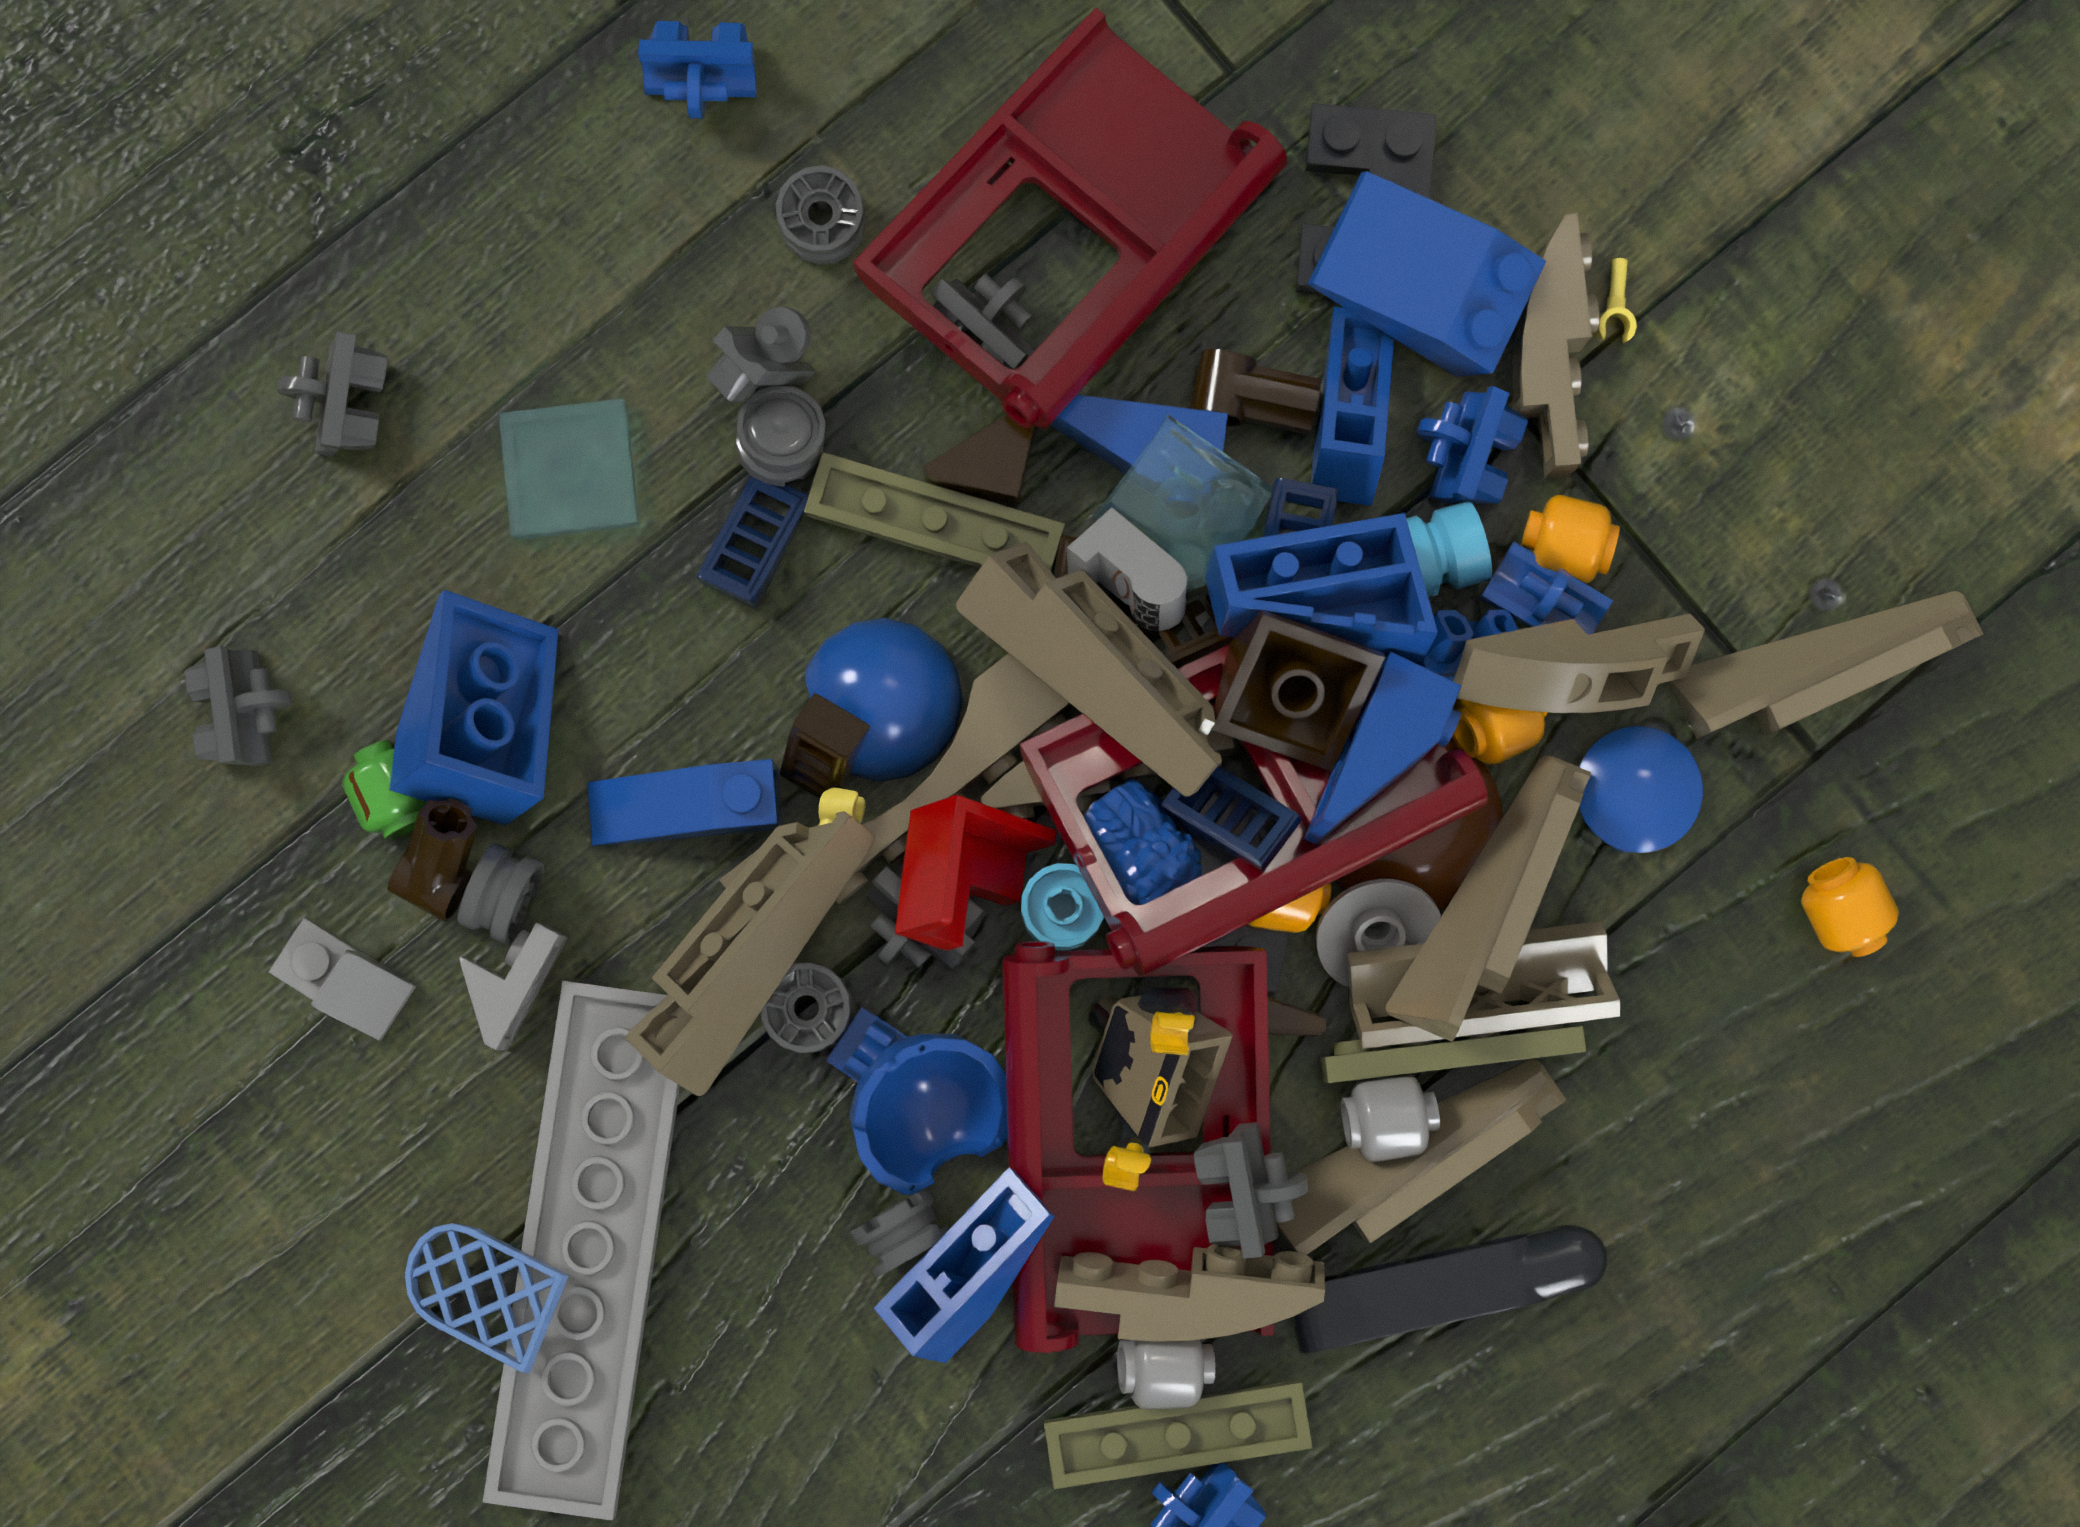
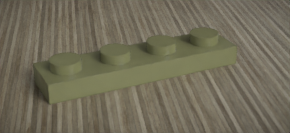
M822 452L804 509L806 517L981 568L989 555L1027 542L1052 572L1061 535H1063L1065 523Z
M1564 1024L1525 1028V1032L1500 1035V1032L1461 1036L1462 1040L1437 1043L1436 1040L1398 1044V1048L1373 1050V1048L1363 1049L1360 1039L1334 1042V1055L1318 1057L1322 1083H1334L1586 1052L1583 1026L1564 1027Z
M1300 1380L1201 1395L1200 1400L1189 1408L1145 1410L1138 1406L1044 1420L1054 1489L1312 1449L1303 1386Z

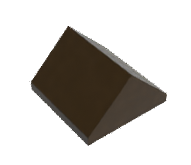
M1261 610L1229 643L1214 707L1216 723L1212 730L1332 771L1385 659L1384 653Z

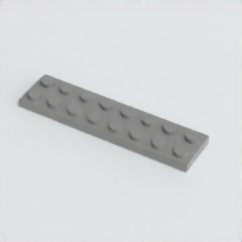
M562 981L521 1251L569 1276L531 1372L522 1373L505 1363L503 1365L483 1503L612 1521L616 1517L680 1085L660 1074L625 1039V1036L667 995ZM529 1266L534 1284L551 1277ZM519 1267L515 1293L525 1289ZM551 1287L537 1293L542 1309ZM528 1297L513 1303L512 1311L517 1327L535 1319ZM535 1329L520 1335L525 1352ZM508 1340L506 1353L517 1358L512 1342Z

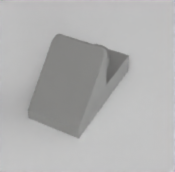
M309 918L302 919L269 970V973L312 999L311 1006L377 1040L383 1039L416 988V985Z
M535 923L531 933L523 929L512 943L505 958V964L512 967L507 977L472 958L459 957L485 1045L495 1050L509 1049L569 937L547 925Z

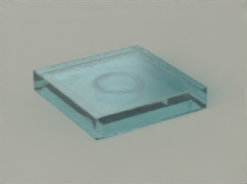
M624 399L499 413L511 537L514 540L640 526L628 410Z

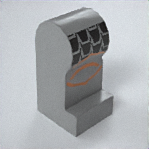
M1114 508L1109 509L1067 547L1068 574L1083 569L1096 584L1098 582L1101 583L1125 604H1128L1132 617L1140 626L1154 631L1168 630L1179 624L1184 617L1187 576L1184 568L1177 560Z

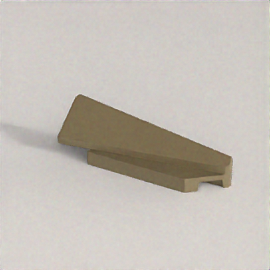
M1027 542L988 556L956 603L958 612L1182 795L1191 796L1196 793L1222 762L1221 754L1216 753L1209 746L1207 735L1216 723L1213 706L1083 569L1056 579Z
M1952 591L1693 664L1690 666L1686 678L1669 681V684L1696 739L1752 713L1765 736L1983 635V632L1965 596L1958 591Z
M1544 756L1539 759L1385 1007L1387 1014L1453 1042L1462 1025L1478 984L1502 994L1564 846L1592 772L1553 756Z
M845 811L836 813V818L832 823L811 828L798 822L778 826L653 975L652 979L668 995L629 1031L625 1039L660 1074L697 1096L704 1095L874 844L875 835Z
M1530 1059L1437 1103L1440 1128L1436 1131H1429L1428 1145L1421 1155L1381 1162H1369L1362 1156L1358 1148L1349 1149L1346 1146L1294 1171L1307 1175L1309 1191L1298 1198L1292 1199L1295 1218L1287 1222H1276L1277 1227L1293 1251L1305 1255L1351 1223H1353L1361 1237L1371 1243L1527 1136L1542 1123L1540 1118L1563 1104L1566 1098L1538 1060Z

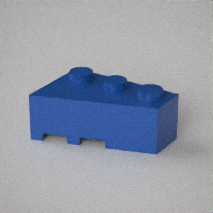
M1405 513L1215 545L1205 574V581L1219 636L1235 638L1261 610H1265L1383 652L1385 657L1390 652H1393L1410 661L1423 662L1438 634Z

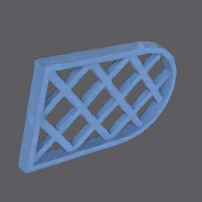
M451 1223L434 1227L418 1239L408 1257L405 1282L407 1296L416 1313L429 1324L522 1373H530L569 1275L487 1234L482 1229L460 1223ZM447 1232L453 1251L436 1259L431 1242L442 1233ZM458 1232L466 1233L478 1240L462 1247ZM492 1247L514 1259L498 1265ZM482 1248L489 1270L471 1277L465 1255ZM424 1253L427 1263L419 1266L421 1256ZM456 1260L462 1282L445 1289L439 1267ZM518 1266L525 1289L508 1296L501 1274ZM529 1266L551 1277L534 1284ZM430 1272L436 1294L423 1299L419 1292L418 1276ZM492 1278L498 1301L481 1308L475 1285ZM551 1287L542 1309L537 1293ZM465 1290L472 1312L454 1319L448 1297ZM528 1297L535 1319L517 1327L511 1304ZM439 1302L444 1320L427 1307ZM501 1309L508 1331L490 1338L484 1316ZM475 1321L480 1339L459 1327ZM535 1329L525 1352L520 1335ZM511 1340L517 1358L495 1346Z

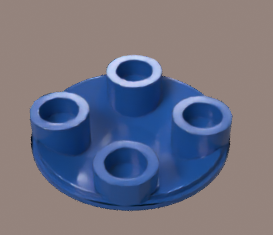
M1644 726L1621 728L1599 739L1582 759L1579 767L1592 773L1583 792L1584 795L1579 811L1590 830L1614 849L1627 853L1657 851L1681 839L1694 824L1703 798L1700 770L1689 750L1670 734Z

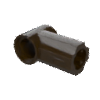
M1206 349L1201 352L1190 409L1228 413L1226 426H1242L1245 422L1309 435L1318 406L1322 379L1257 366V362L1253 358L1234 351Z
M454 798L446 801L429 800L418 813L410 845L395 866L388 882L387 890L443 922L448 921L460 906L466 887L473 874V871L466 868L478 828L471 817L472 808Z

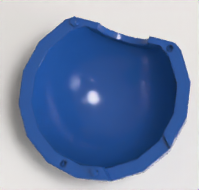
M888 618L854 622L823 642L807 664L804 675L810 698L814 693L819 694L870 725V729L850 773L852 776L877 782L910 777L935 762L936 758L955 734L963 704L959 672L943 645L916 625Z
M918 1034L896 1041L887 1047L863 1071L856 1086L849 1116L860 1160L877 1182L903 1195H913L935 1183L933 1179L935 1171L949 1159L963 1154H975L982 1157L1002 1147L1008 1138L1005 1071L993 1054L955 1034Z

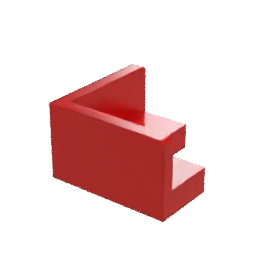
M954 795L912 809L910 811L895 934L946 951L963 947L969 894L1003 906L1021 902L1026 854L1055 845L1057 831L960 795Z

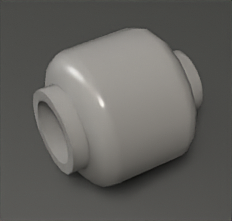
M1410 1073L1360 1079L1352 1086L1350 1097L1341 1099L1342 1123L1349 1149L1358 1148L1362 1156L1369 1162H1381L1421 1155L1427 1148L1429 1131H1436L1440 1128L1439 1109L1434 1092L1423 1093L1419 1082Z
M1201 1339L1156 1342L1120 1340L1117 1352V1372L1120 1390L1122 1394L1130 1393L1134 1403L1139 1408L1145 1410L1192 1407L1200 1400L1203 1385L1214 1383L1215 1354L1212 1344H1202Z

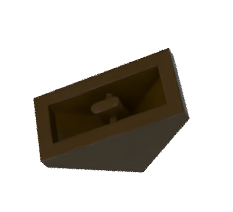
M1005 415L924 465L925 480L929 484L1018 509L1037 427L1032 425L1030 428H1024L1015 423L1008 415Z

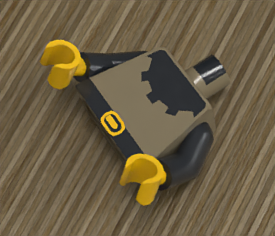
M1152 987L1139 996L1117 999L1115 996H1107L1098 1001L1089 1014V1024L1103 1037L1092 1068L1093 1078L1112 1102L1122 1127L1119 1146L1111 1147L1105 1158L1103 1166V1182L1105 1185L1136 1191L1139 1186V1174L1144 1173L1150 1166L1151 1147L1198 1136L1233 1035L1225 1028L1197 1012V997L1188 988Z

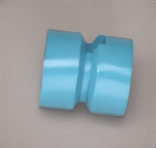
M1467 501L1435 510L1429 523H1425L1417 515L1406 518L1428 598L1438 595L1440 585L1445 582L1455 590L1487 582L1492 578V562L1488 541L1478 512L1471 502Z
M1056 863L1042 868L1029 879L1022 894L1021 917L1026 931L1035 941L1055 943V950L1069 951L1083 946L1096 934L1104 918L1078 866L1075 864Z

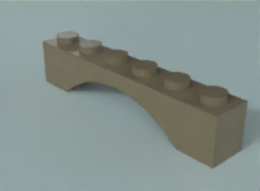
M1009 653L973 681L967 711L954 741L932 774L904 801L874 820L862 824L875 835V842L835 901L841 904L860 890L869 881L863 872L883 857L890 865L905 854L910 811L912 809L954 795L966 798L963 793L982 778L985 779L989 786L994 784L1019 763L1014 753L1020 749V743L1068 721L1063 714L1071 709L1072 704ZM757 851L719 880L725 888H727Z

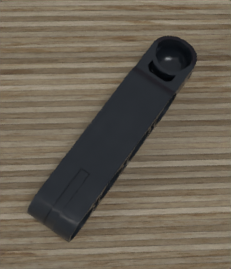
M1559 1225L1325 1276L1324 1302L1294 1316L1296 1323L1294 1329L1299 1352L1310 1353L1524 1307L1549 1298L1581 1292L1595 1286L1604 1276L1608 1265L1607 1251L1602 1240L1593 1231L1577 1225Z

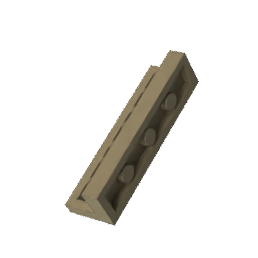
M1601 921L1529 930L1502 994L1478 984L1456 1037L1620 1017V999L1607 973V933ZM1424 943L1346 953L1349 1005L1363 1049L1444 1039L1402 1020L1372 1024L1371 1018L1390 1016L1386 1012V1004ZM1593 990L1597 994V996L1582 998L1567 995L1569 993ZM1523 1000L1529 1002V1004L1510 1006L1504 1004V1002Z

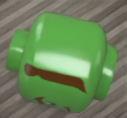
M389 740L371 744L356 752L354 758L357 765L347 772L342 781L343 789L360 826L370 833L382 832L385 840L394 839L412 832L418 813L427 803L426 801L389 790L394 749Z

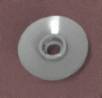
M1374 879L1356 884L1335 897L1320 917L1315 937L1320 962L1334 980L1348 987L1346 953L1425 943L1441 918V914L1433 899L1421 888L1411 883L1396 879ZM1385 922L1377 929L1367 928L1373 923Z

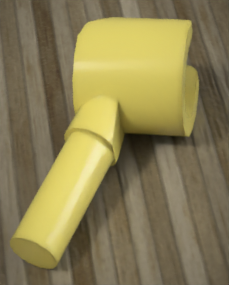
M1624 258L1612 260L1607 308L1605 312L1599 315V327L1594 332V335L1600 341L1605 339V324L1610 316L1619 318L1624 325L1622 344L1634 336L1637 328L1633 313L1625 308L1628 260Z
M842 788L826 790L823 792L819 802V825L832 823L836 818V813L842 811L847 812L861 823L865 811V799L858 796V792Z

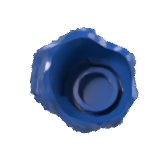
M1130 779L1125 784L1113 788L1101 799L1094 801L1083 814V817L1126 898L1134 905H1143L1201 877L1204 867L1201 864V851L1196 847L1189 834H1182L1181 830H1176L1175 821L1162 808L1160 798L1152 790L1147 789L1136 780Z

